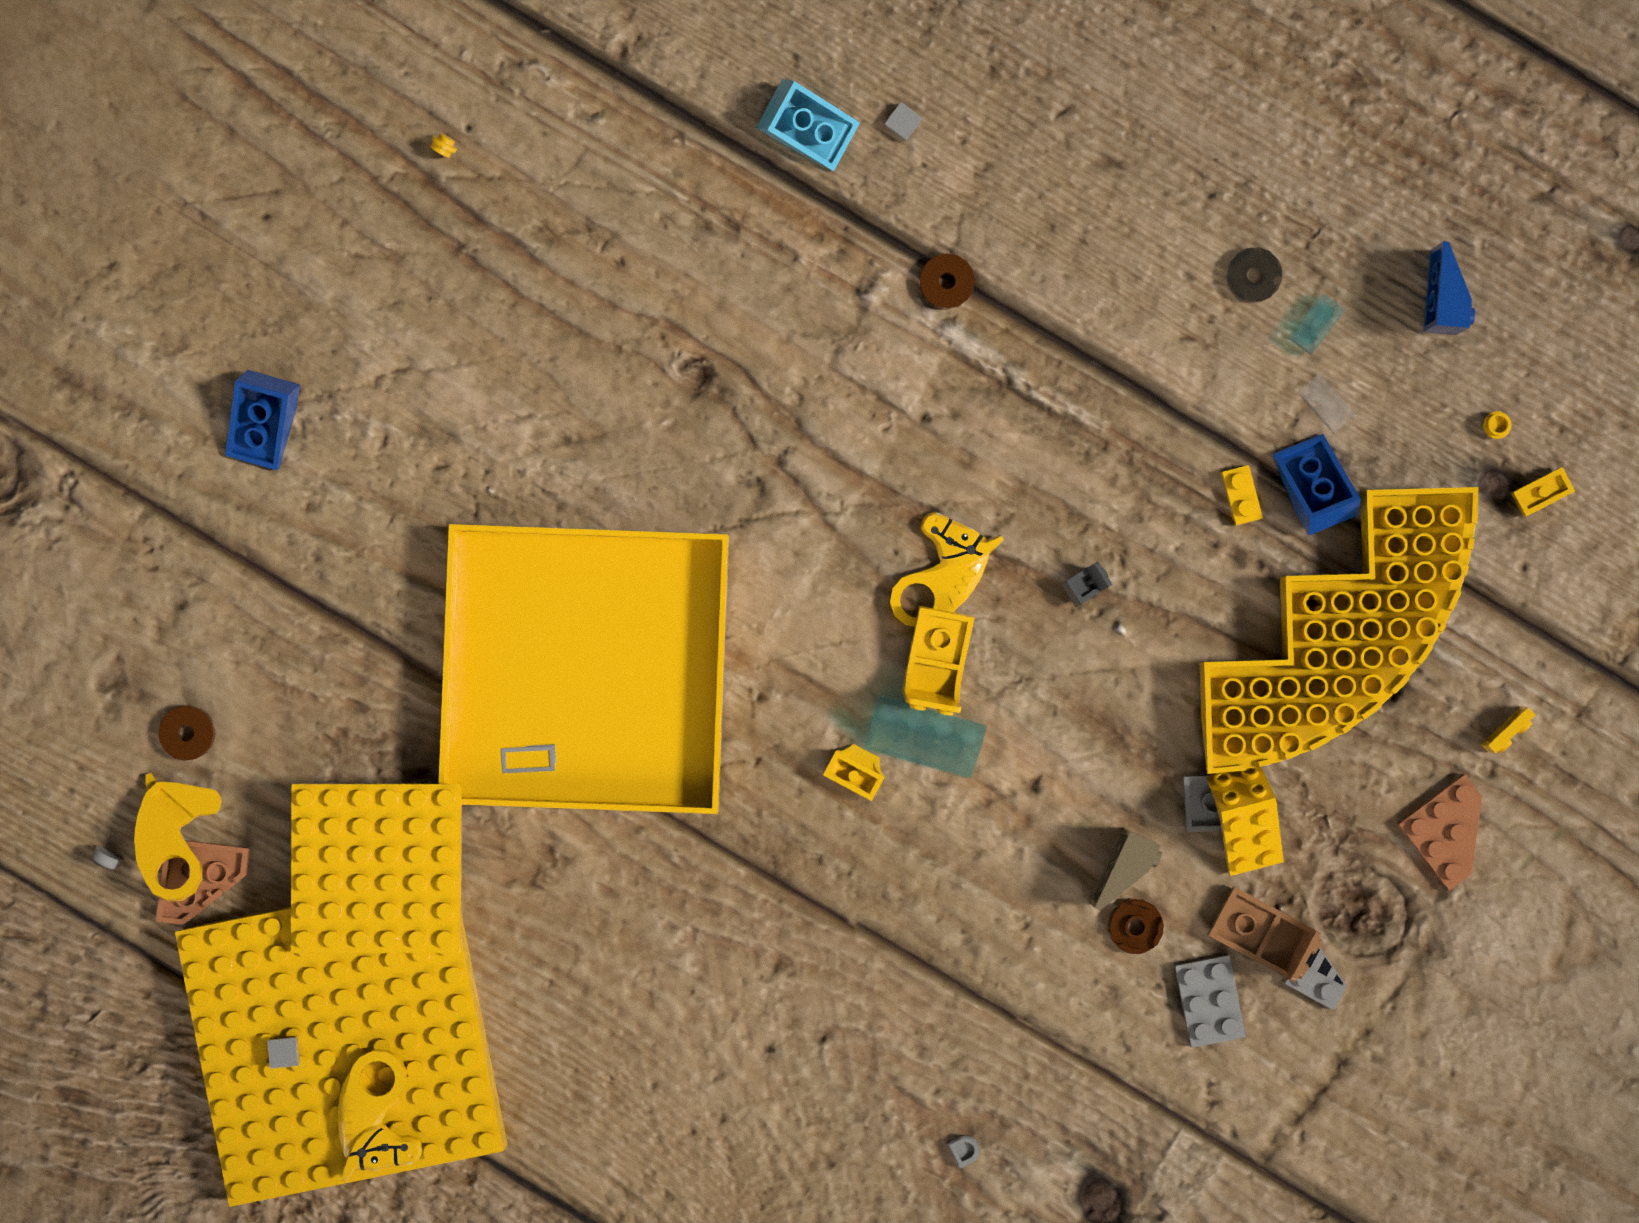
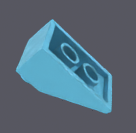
M782 79L756 128L785 146L834 171L860 122L797 82Z

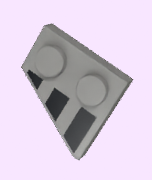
M1319 947L1315 954H1310L1306 962L1308 969L1302 979L1298 978L1295 983L1285 978L1283 983L1334 1010L1347 985Z

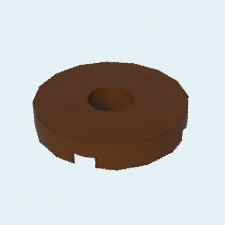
M946 253L937 255L926 263L921 271L919 283L921 292L928 302L936 308L948 310L957 308L968 300L974 289L975 278L973 270L966 260L958 255ZM942 275H951L955 280V285L950 289L941 287L939 279Z
M190 705L176 707L169 711L161 720L158 731L159 741L164 751L173 758L183 761L194 760L207 754L213 746L216 735L209 714L201 708ZM185 725L191 726L194 730V736L190 741H185L180 735V731Z
M1132 898L1122 901L1113 909L1109 916L1108 931L1111 940L1119 949L1129 954L1146 953L1157 946L1163 936L1164 923L1160 912L1153 904L1143 899ZM1133 919H1140L1143 922V929L1138 934H1132L1128 929L1129 922Z

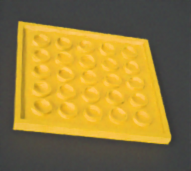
M292 784L291 953H461L462 784Z

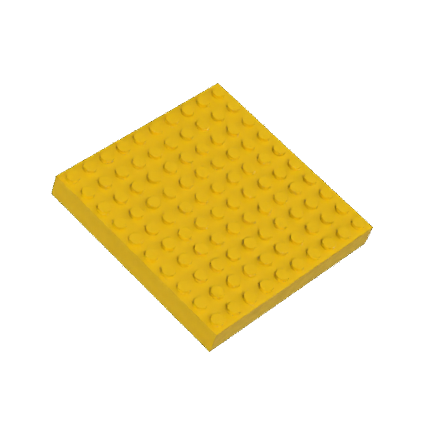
M449 524L439 784H462V805L718 814L729 535ZM555 744V771L502 773L501 748ZM549 750L505 752L506 769L550 767Z
M291 907L187 927L175 932L229 1207L498 1153L506 1149L508 1143L462 913L461 953H291ZM297 1036L300 1065L270 1068L267 1040ZM374 1049L390 1050L402 1059L407 1070L406 1087L387 1111L383 1123L396 1134L418 1138L423 1149L422 1155L417 1162L374 1171L355 1170L349 1180L345 1182L341 1180L346 1158L343 1153L338 1130V1105L342 1085L352 1066L361 1055ZM371 1062L365 1066L362 1073L363 1083L372 1093L385 1094L393 1088L395 1082L394 1072L384 1062Z

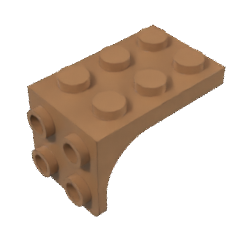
M1234 886L1207 934L1294 983L1298 978L1302 979L1308 969L1306 962L1310 954H1315L1322 942L1319 939L1320 932Z

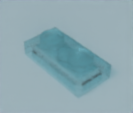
M1323 293L1288 339L1311 355L1345 312V309Z

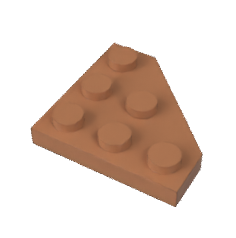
M1466 774L1460 775L1397 823L1434 874L1449 891L1472 874L1482 796Z
M185 840L202 864L203 880L196 893L183 901L168 902L158 897L156 922L184 925L248 875L251 848ZM171 858L165 861L162 865L160 885L165 889L171 890L183 886L190 874L187 861L182 858Z

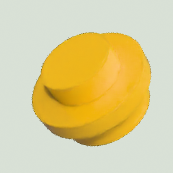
M440 133L439 137L436 135L432 136L431 140L433 142L430 147L448 158L452 153H456L457 148L454 146L455 141L443 133Z
M1492 412L1485 417L1483 430L1490 438L1501 439L1510 432L1511 420L1503 412Z

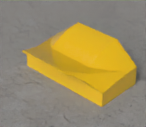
M855 744L844 750H836L823 773L825 777L870 801L873 800L885 778L880 769V758Z

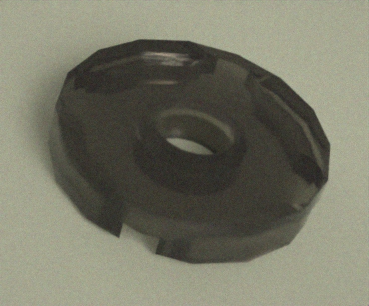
M1260 247L1247 248L1240 251L1230 261L1227 270V284L1231 292L1238 299L1245 302L1260 303L1271 298L1279 289L1282 281V267L1278 259L1270 251ZM1250 268H1256L1261 272L1260 282L1253 283L1248 279L1247 272Z

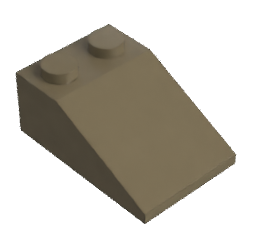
M1124 828L1089 903L1094 908L1101 910L1148 873L1151 866L1156 867L1162 856V852L1159 851L1161 845Z

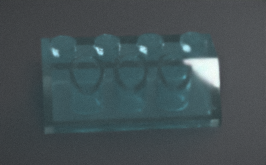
M878 696L864 749L971 778L987 725L952 715H943L930 709L916 710L910 708L908 703Z

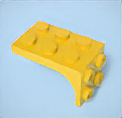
M919 606L901 690L905 702L910 704V708L916 710H926V707L935 708L938 713L950 716L954 712H961L960 687L975 619L974 616Z
M1262 767L1209 775L1207 782L1219 814L1226 864L1230 876L1283 863L1276 797Z

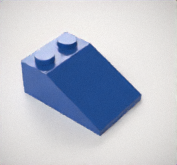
M1443 241L1430 250L1423 332L1457 335L1469 329L1470 325H1473L1475 308H1472V298L1450 243Z
M251 370L245 371L237 378L234 386L225 456L278 470L296 413L300 384Z
M1324 434L1273 454L1274 462L1295 513L1308 536L1359 515L1361 498Z

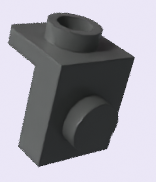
M1096 562L1063 582L1062 586L1075 607L1112 586L1106 570L1101 567L1099 562Z

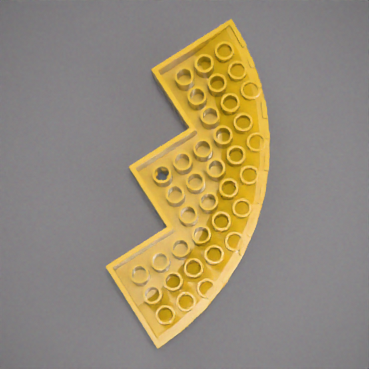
M1479 487L1383 489L1360 492L1362 574L1280 577L1282 660L1199 662L1201 722L1207 774L1244 771L1278 763L1315 750L1343 733H1347L1359 722L1371 716L1406 684L1417 667L1425 661L1437 638L1446 628L1447 620L1461 595V587L1469 569L1468 564L1471 550L1474 547L1475 539L1473 538L1478 519ZM1309 596H1311L1312 601H1316V606L1312 607L1311 610L1306 606Z

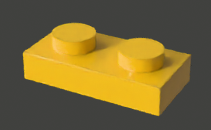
M1249 465L1221 472L1234 525L1263 519Z
M1560 467L1511 492V495L1522 516L1527 517L1575 492L1565 470L1563 467Z
M1520 707L1481 745L1489 753H1502L1512 744L1510 740L1517 733H1524L1532 725L1530 720L1536 715L1529 707Z

